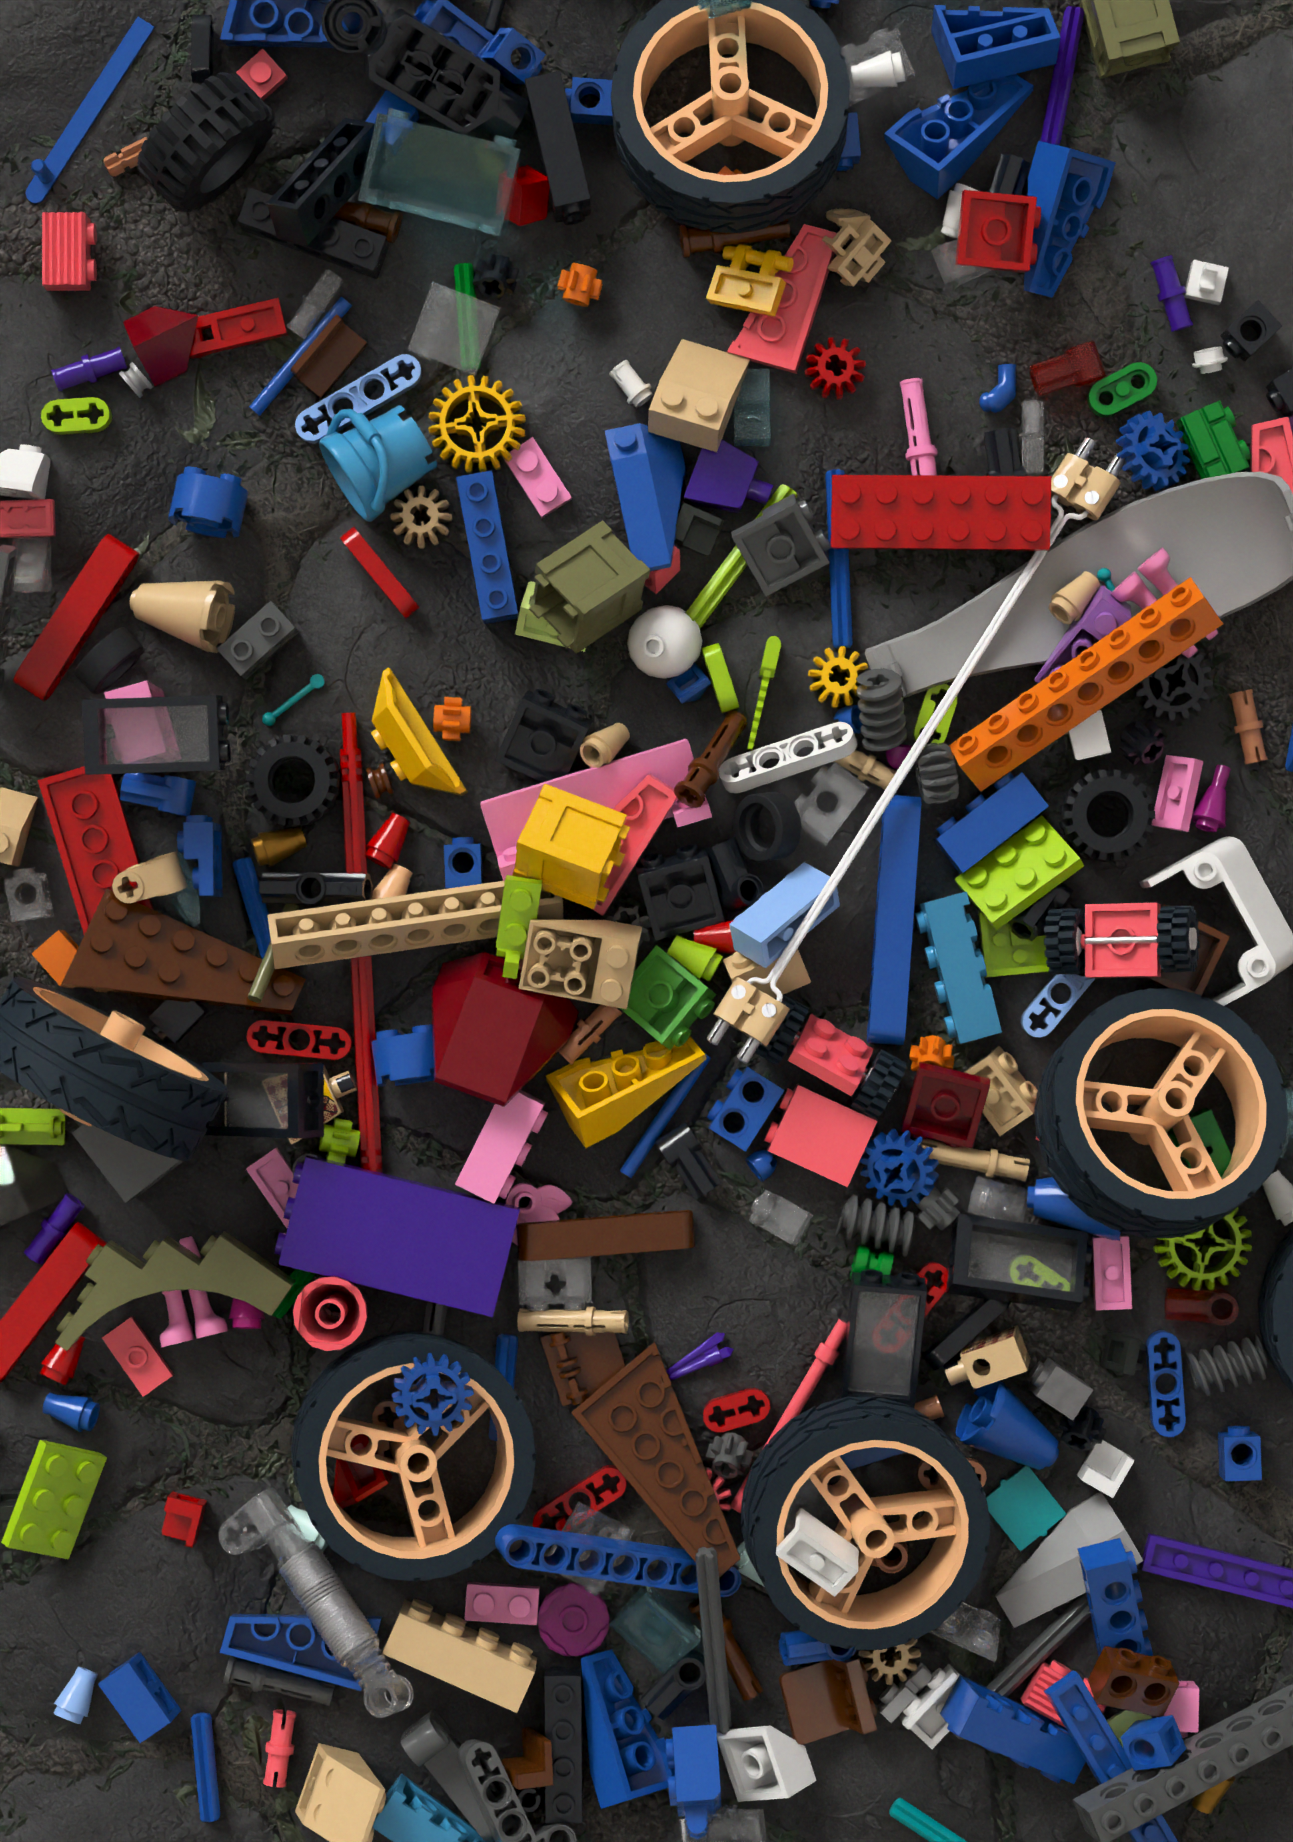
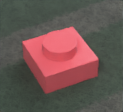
M263 48L236 72L263 101L288 79L284 71Z

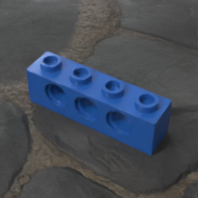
M492 470L458 476L456 480L483 623L489 624L516 619L519 616Z
M1120 1538L1077 1548L1098 1657L1104 1646L1117 1649L1127 1648L1135 1653L1153 1656L1148 1636L1143 1637L1142 1631L1148 1630V1625L1143 1608L1138 1609L1137 1603L1142 1602L1143 1598L1138 1580L1132 1579V1574L1137 1573L1133 1552L1125 1551Z

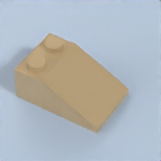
M682 339L659 381L651 402L648 432L717 452L748 370L750 359Z

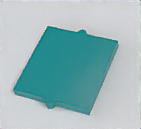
M1026 1465L1007 1480L1001 1479V1485L986 1496L989 1513L1020 1552L1039 1536L1045 1537L1047 1530L1067 1515L1030 1467Z

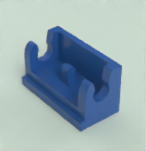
M138 1652L109 1673L110 1675L98 1683L139 1743L171 1723L182 1711L141 1652Z

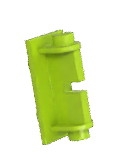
M0 1108V1144L65 1145L66 1115L59 1109Z

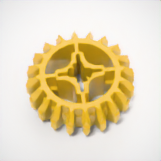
M473 375L468 376L469 386L465 388L462 387L461 381L456 379L454 380V385L457 391L454 394L447 387L442 389L443 395L448 399L446 402L437 398L433 401L434 406L441 410V413H429L430 420L439 422V424L428 428L429 434L441 435L432 441L433 447L441 448L446 446L442 450L440 457L446 460L455 455L451 464L455 469L461 465L463 460L466 461V473H472L474 463H479L480 472H486L485 462L491 461L493 468L498 470L500 469V464L497 457L501 455L509 462L512 460V456L506 449L510 447L519 450L521 447L520 443L513 439V436H525V430L515 427V425L524 423L526 419L523 414L513 413L520 410L522 404L520 401L508 403L514 395L512 389L499 394L503 386L499 380L490 389L488 388V376L482 377L480 386H475ZM479 397L487 398L497 403L503 409L505 415L497 416V414L484 412L481 409ZM468 399L466 415L454 419V422L448 423L453 409L459 403ZM474 408H476L481 422L487 423L486 427L481 426L482 431L479 432L480 441H478L473 427L467 426L469 422L473 423L472 418H475ZM499 427H506L505 434L500 442L486 451V438L488 434L499 430ZM457 433L458 435L469 436L473 440L475 452L461 449L454 444L448 434Z

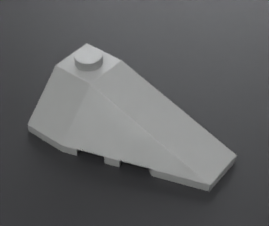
M1101 1491L1069 1509L1066 1513L1067 1515L1062 1518V1521L1052 1533L1044 1538L1039 1548L1026 1563H1023L995 1595L1014 1628L1086 1593L1077 1548L1120 1538L1125 1551L1133 1552L1136 1565L1144 1561Z

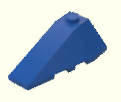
M641 423L605 430L610 463L630 552L639 561L642 560L650 571L669 568L672 564L677 517L681 505L682 484L686 472L680 441L648 432V426Z
M612 1649L581 1658L590 1774L600 1808L603 1809L669 1788L668 1776H675V1769H668L666 1741L664 1737L658 1738L649 1723L652 1719L647 1708L641 1709L632 1694L634 1686Z

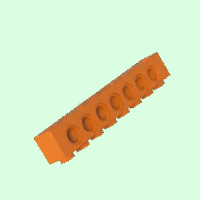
M1190 577L1124 624L1112 630L1091 647L1082 651L1058 670L1052 672L1038 684L1022 693L1005 707L993 713L972 730L963 734L959 739L951 743L949 747L960 768L982 792L1223 625V622Z

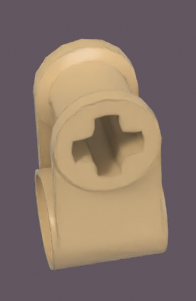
M177 852L167 853L133 865L117 874L112 884L113 893L116 898L124 903H134L155 896H165L188 887ZM136 881L138 886H131L130 882Z

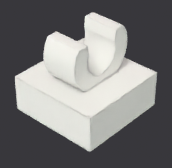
M1193 260L1186 284L1187 293L1184 294V297L1219 305L1222 300L1229 267Z

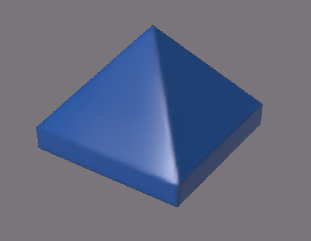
M693 663L691 668L669 680L666 685L683 704L699 700L711 684V681L697 664Z

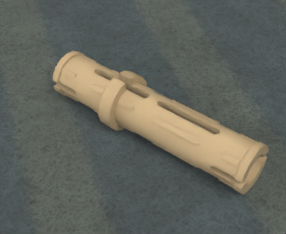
M927 1138L923 1139L921 1144L924 1149L932 1147L933 1151L929 1158L938 1160L943 1165L985 1173L986 1177L993 1178V1175L1024 1182L1028 1175L1030 1159L1000 1154L997 1149L991 1148L990 1151L963 1146L954 1148L943 1142Z
M587 1307L586 1310H533L520 1308L517 1319L519 1332H585L587 1336H595L596 1333L603 1332L627 1334L629 1327L627 1310L604 1311L596 1310V1307Z

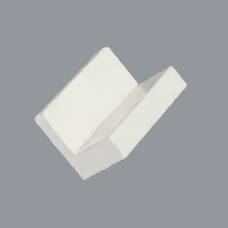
M800 1508L796 1513L795 1528L776 1547V1555L835 1597L858 1573L859 1550L807 1511Z

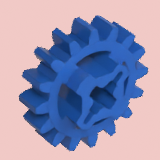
M1147 411L1142 415L1137 414L1127 420L1126 425L1120 427L1119 431L1123 436L1116 439V443L1123 447V450L1117 453V457L1126 461V464L1122 467L1123 471L1131 470L1133 472L1132 482L1141 479L1143 489L1153 486L1155 491H1159L1164 487L1168 488L1179 482L1178 478L1186 474L1183 466L1189 463L1190 459L1183 455V451L1188 449L1189 446L1180 442L1183 432L1178 431L1175 433L1173 430V420L1165 423L1162 413L1153 416L1151 411Z
M895 1128L891 1129L887 1135L883 1132L878 1133L875 1139L867 1144L866 1152L859 1161L865 1165L860 1171V1175L870 1178L866 1184L867 1189L876 1187L878 1190L876 1198L880 1199L883 1195L888 1196V1203L891 1206L897 1199L900 1200L903 1207H907L912 1200L919 1204L924 1196L930 1194L935 1187L933 1184L939 1177V1174L934 1171L939 1164L938 1160L929 1158L933 1148L927 1147L924 1149L921 1146L923 1141L921 1136L915 1141L910 1139L909 1130H906L902 1136L898 1135ZM903 1163V1166L900 1169V1171L896 1173L895 1170L898 1168L899 1164Z
M428 1353L426 1362L423 1363L417 1357H414L413 1363L415 1367L410 1369L403 1365L401 1371L404 1379L394 1378L393 1381L394 1386L400 1390L392 1393L393 1402L401 1403L395 1408L397 1416L406 1415L404 1423L407 1428L417 1423V1431L421 1435L426 1430V1427H431L434 1436H438L440 1426H444L449 1432L453 1431L451 1421L455 1419L463 1423L465 1420L461 1410H471L472 1408L471 1402L465 1398L474 1395L472 1386L465 1385L470 1381L468 1373H460L462 1367L458 1361L449 1366V1359L445 1354L441 1356L439 1361H435L432 1353ZM439 1372L449 1376L455 1383L452 1384V1381L441 1379ZM424 1374L417 1384H412L418 1377ZM430 1389H437L438 1392L435 1394V1399L429 1400ZM449 1404H453L449 1410L442 1414ZM410 1405H413L414 1408L421 1407L426 1411L427 1416L417 1413Z

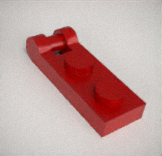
M279 298L198 316L190 358H201L211 353L288 336ZM211 328L214 339L204 341L202 331Z

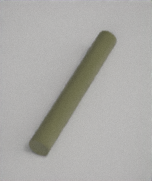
M285 904L282 912L299 910V906L296 904ZM271 940L248 994V999L256 1003L262 1002L275 969Z

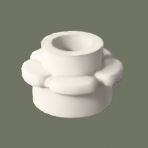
M1221 346L1198 350L1194 352L1195 363L1192 364V367L1200 368L1201 374L1222 370L1221 363L1226 362L1228 357L1224 356Z

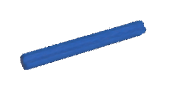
M840 469L828 470L825 474L828 541L830 545L832 475H845V471ZM829 549L833 647L837 649L840 646L850 648L853 644L849 549Z

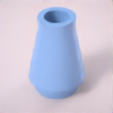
M78 1666L74 1675L54 1702L57 1705L54 1714L68 1721L81 1724L83 1717H88L93 1688L98 1674Z

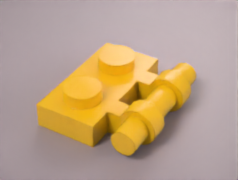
M739 244L737 247H724L723 258L732 262L730 267L716 266L706 296L710 304L775 317L786 285L782 278L775 277V273L779 270L791 272L794 265L793 258L782 256L780 251L770 249L767 252L753 250L752 246ZM750 264L761 266L759 273L745 270Z

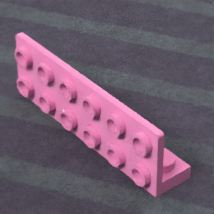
M682 739L611 761L610 764H603L599 768L591 767L482 801L480 806L497 856L503 881H505L506 875L513 876L518 838L528 821L544 784L613 809L649 774L673 789L678 782L683 781L689 772L688 765L694 759L689 741ZM706 797L701 807L697 808L687 806L677 798L665 819L674 817L678 828L711 818L712 814Z

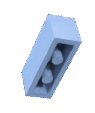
M805 862L793 872L787 874L781 882L763 894L758 901L742 914H739L729 924L734 950L762 967L767 968L781 956L830 876ZM837 887L809 931L840 906Z

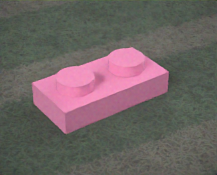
M533 437L522 443L519 450L513 449L509 452L512 456L511 461L508 462L504 459L541 518H544L572 500L571 495Z
M1166 755L1154 809L1155 819H1152V826L1189 832L1203 761L1195 758Z
M275 1148L247 1167L246 1170L285 1227L288 1228L289 1219L283 1218L288 1198H295L299 1184L292 1183V1168L278 1148Z
M1100 1236L1091 1237L1094 1309L1096 1311L1132 1309L1129 1236H1120V1241L1109 1240Z
M467 1582L465 1621L537 1625L540 1586Z

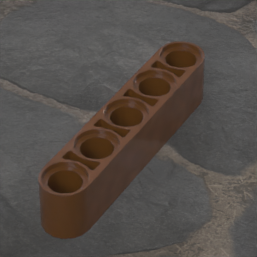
M693 1210L516 1224L519 1261L552 1260L695 1247Z

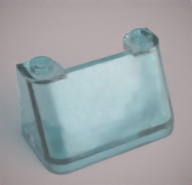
M392 108L388 109L387 115L377 113L358 201L381 205L505 237L522 149L515 148L517 140L495 135L494 142L435 128L409 121L410 113Z

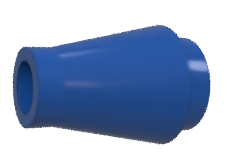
M49 1393L45 1398L42 1411L44 1414L54 1417L76 1431L82 1432L83 1430L91 1431L94 1428L99 1416L100 1405L93 1402L92 1397Z

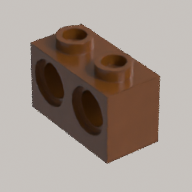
M1104 1646L1088 1678L1097 1704L1156 1717L1164 1716L1180 1684L1170 1660L1158 1655L1148 1656L1135 1653L1127 1648L1117 1649Z

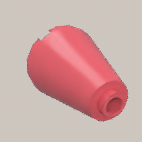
M335 1276L321 1277L307 1284L297 1296L293 1309L294 1325L297 1331L312 1347L324 1351L341 1350L357 1340L365 1328L368 1314L366 1301L360 1290L348 1280ZM331 1303L337 1305L340 1310L333 1309Z

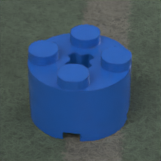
M187 466L184 468V473L177 476L168 520L176 526L178 520L187 523L185 530L205 536L226 538L227 531H232L233 538L238 537L247 503L248 491L241 486L242 479L237 476L221 474L220 478L206 475V471L203 469Z
M432 1024L412 1027L413 1033L401 1035V1033H398V1030L376 1032L377 1040L372 1041L371 1044L377 1086H386L385 1079L395 1081V1086L434 1081Z

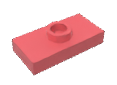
M53 499L0 501V538L56 537L55 501Z
M133 1316L102 1337V1340L143 1397L174 1375Z

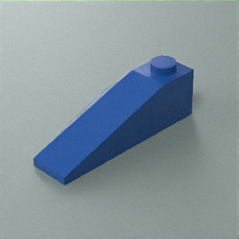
M1017 74L969 85L968 90L952 97L948 94L937 99V104L922 111L919 107L909 111L884 133V139L909 180L938 200L962 178L1032 93L1034 86Z
M1038 141L1028 175L1027 196L1037 197L1036 206L1041 207V219L1038 229L1034 228L1032 243H1037V258L1035 265H1030V271L1024 274V291L1051 298L1054 296L1072 262L1071 251L1077 239L1086 236L1089 230L1086 223L1093 209H1100L1106 198L1116 162L1071 148Z

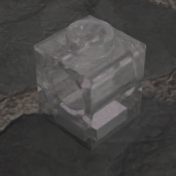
M35 867L13 871L14 878L4 879L12 922L20 923L54 916L45 873H36ZM31 884L35 887L37 896L34 902L27 905L21 900L20 892L25 885Z

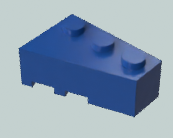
M934 5L931 33L953 89L1056 64L1061 37L1049 8L1003 7L1001 12L980 11V6H968V10H946V5Z

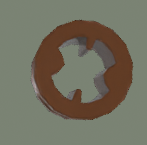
M384 763L379 764L376 770L371 769V767L366 769L376 799L381 798L384 792L394 793Z

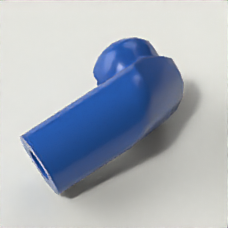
M1015 364L998 365V385L990 393H983L979 399L980 407L984 412H1000L1014 400L1016 396Z

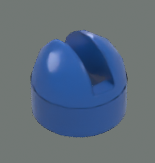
M858 705L840 708L834 715V720L838 719L839 722L849 724L854 734L861 733V726L863 724L859 720V715L862 711H860Z
M758 1150L745 1158L748 1167L761 1182L770 1177L777 1166L773 1154L767 1150Z

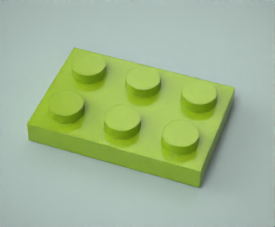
M1041 815L979 860L967 871L956 877L955 881L963 892L967 891L968 898L997 931L1083 868L1084 864L1081 858Z
M40 1440L1 1543L12 1549L69 1559L107 1457L99 1452Z

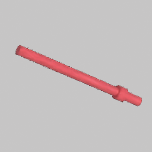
M838 1319L825 1343L821 1342L814 1353L816 1359L766 1444L792 1418L800 1415L828 1365L834 1364L839 1355L837 1350L846 1336L847 1323L843 1320ZM749 1473L731 1502V1508L741 1513L743 1491Z

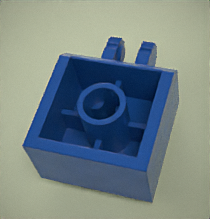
M716 1725L672 1727L673 1739H666L668 1769H675V1776H668L670 1806H677L678 1816H685L686 1827H688L686 1828V1831H688L687 1835L696 1840L702 1839L708 1834L707 1814H715L721 1807Z

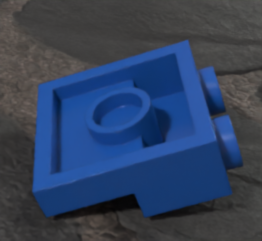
M424 0L414 14L417 19L479 57L483 55L494 38V35L448 0Z
M207 815L186 816V822H183V831H178L177 847L179 853H184L185 860L198 861L199 867H193L192 871L193 888L199 890V896L223 897L222 825L212 822V817Z

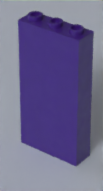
M311 1155L305 1157L304 1163L297 1162L292 1183L299 1184L295 1198L289 1197L287 1200L283 1218L289 1219L286 1234L279 1233L274 1253L281 1255L279 1265L324 1276L340 1277L352 1283L493 1317L520 1207L500 1202L493 1204L480 1197Z

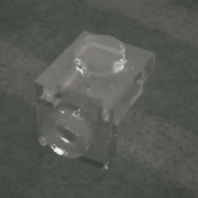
M765 1190L754 1201L749 1222L767 1230L789 1244L797 1246L813 1214L780 1195Z

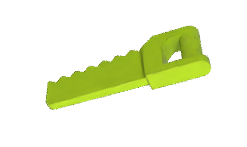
M777 636L769 637L766 642L759 677H762L747 746L748 750H753L769 680L774 678L781 648V641Z

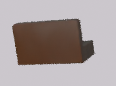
M336 314L292 366L290 371L298 381L322 400L368 344L346 326L343 319Z
M530 1727L522 1728L523 1756L500 1759L512 1786L521 1790L553 1785L551 1740Z

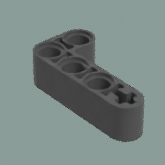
M431 1710L403 1732L400 1740L401 1745L409 1758L418 1767L426 1766L485 1842H494L495 1840L458 1763L457 1754L462 1743L436 1711ZM474 1759L471 1760L472 1763L477 1764V1762ZM492 1782L486 1789V1796L489 1801L495 1799L499 1794V1790ZM512 1814L506 1816L502 1821V1831L504 1833L515 1825V1817Z
M471 1739L465 1741L460 1746L457 1754L459 1766L495 1842H549L550 1836L557 1830H560L562 1833V1842L577 1841L574 1831L561 1823H543L532 1829L497 1751L492 1745L481 1740ZM475 1750L483 1752V1755L479 1757L482 1767L471 1762L476 1757ZM483 1769H486V1770H489V1771H492V1772L484 1773ZM497 1781L500 1786V1792L495 1799L489 1801L486 1796V1789L491 1782ZM512 1814L516 1821L515 1827L510 1833L504 1834L502 1831V1821L506 1816Z

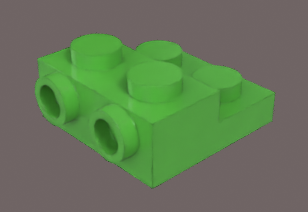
M656 945L634 971L627 1009H620L657 1041L671 1050L674 1045L680 1047L689 1039L691 1035L689 1027L697 1017L703 1019L710 1014L715 1005L712 999L716 994Z

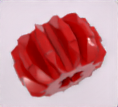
M830 337L827 340V350L822 344L816 343L814 350L818 356L808 354L806 357V362L814 367L805 369V377H817L810 384V388L816 390L823 385L822 398L826 399L829 396L830 389L835 390L836 399L841 400L843 397V387L848 393L854 394L856 387L853 382L862 383L865 378L857 370L865 368L866 362L865 360H853L860 354V349L855 347L850 352L846 351L849 343L848 339L844 338L839 348L836 347L834 338ZM832 361H836L838 367H844V369H841L839 376H834L832 370H826Z

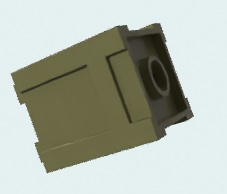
M1079 0L1080 8H1083L1085 12L1083 19L1099 79L1154 64L1169 62L1171 51L1180 43L1169 0Z
M602 520L536 564L535 573L537 575L534 577L536 583L534 594L530 596L529 610L538 619L543 616L560 634L557 639L566 649L570 647L577 654L642 609L643 601L641 597L645 580L650 575V569L642 560L639 561L612 533V529Z

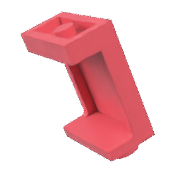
M796 1084L794 1090L787 1088L779 1105V1108L784 1110L779 1123L772 1121L764 1138V1141L769 1143L767 1150L848 1187L877 1124V1120Z

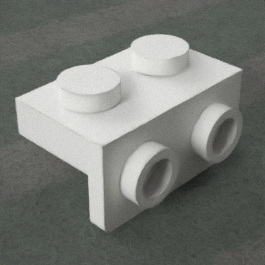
M950 1664L943 1670L938 1668L932 1673L933 1678L926 1684L927 1687L919 1696L916 1695L915 1699L899 1716L902 1724L908 1730L911 1729L931 1749L949 1732L947 1729L949 1724L940 1715V1712L960 1675Z

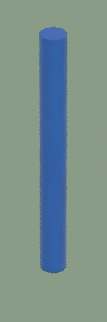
M340 297L251 403L249 408L260 416L293 377L290 371L292 366L336 314L342 318L352 307L348 301Z
M706 1055V1060L677 1083L620 1169L622 1173L630 1178L634 1176L655 1144V1141L659 1138L711 1060V1057Z

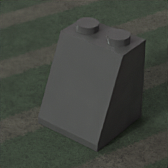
M78 1121L76 1123L79 1128L72 1132L73 1136L125 1203L139 1197L184 1162L151 1152L95 1126H87Z

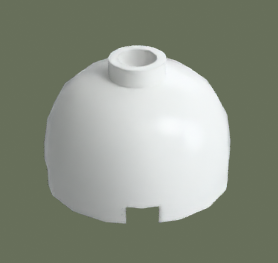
M664 605L651 608L640 615L629 630L627 645L630 658L637 668L648 676L663 679L679 676L691 668L700 656L702 646L700 628L695 620L692 621L685 614L686 611L679 607Z

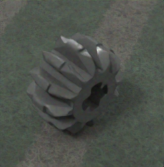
M945 743L926 744L914 763L922 800L927 804L947 803L949 800L957 799L959 794L958 775L951 748Z

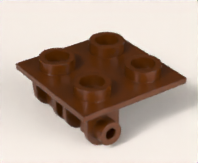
M555 1332L540 1337L562 1406L583 1403L625 1367L615 1333L603 1332L596 1333L595 1336H587L585 1332Z

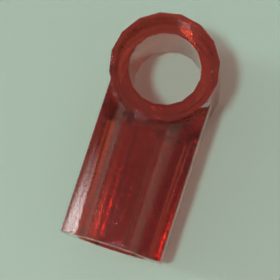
M1095 341L1072 347L1066 350L1063 355L1036 363L1028 368L1033 388L1038 397L1072 385L1076 387L1084 386L1106 377Z
M1166 1287L1165 1320L1209 1322L1223 1326L1234 1322L1238 1316L1239 1307L1235 1298L1223 1289L1194 1290ZM1219 1298L1227 1299L1230 1302L1229 1311L1223 1316H1216L1211 1311L1213 1302Z

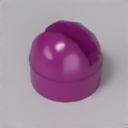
M900 744L895 748L886 750V758L890 766L898 770L913 746Z

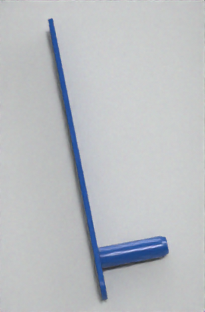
M136 18L45 161L36 159L32 162L31 169L35 176L25 192L26 198L31 203L38 204L45 199L155 29L154 26L142 18Z

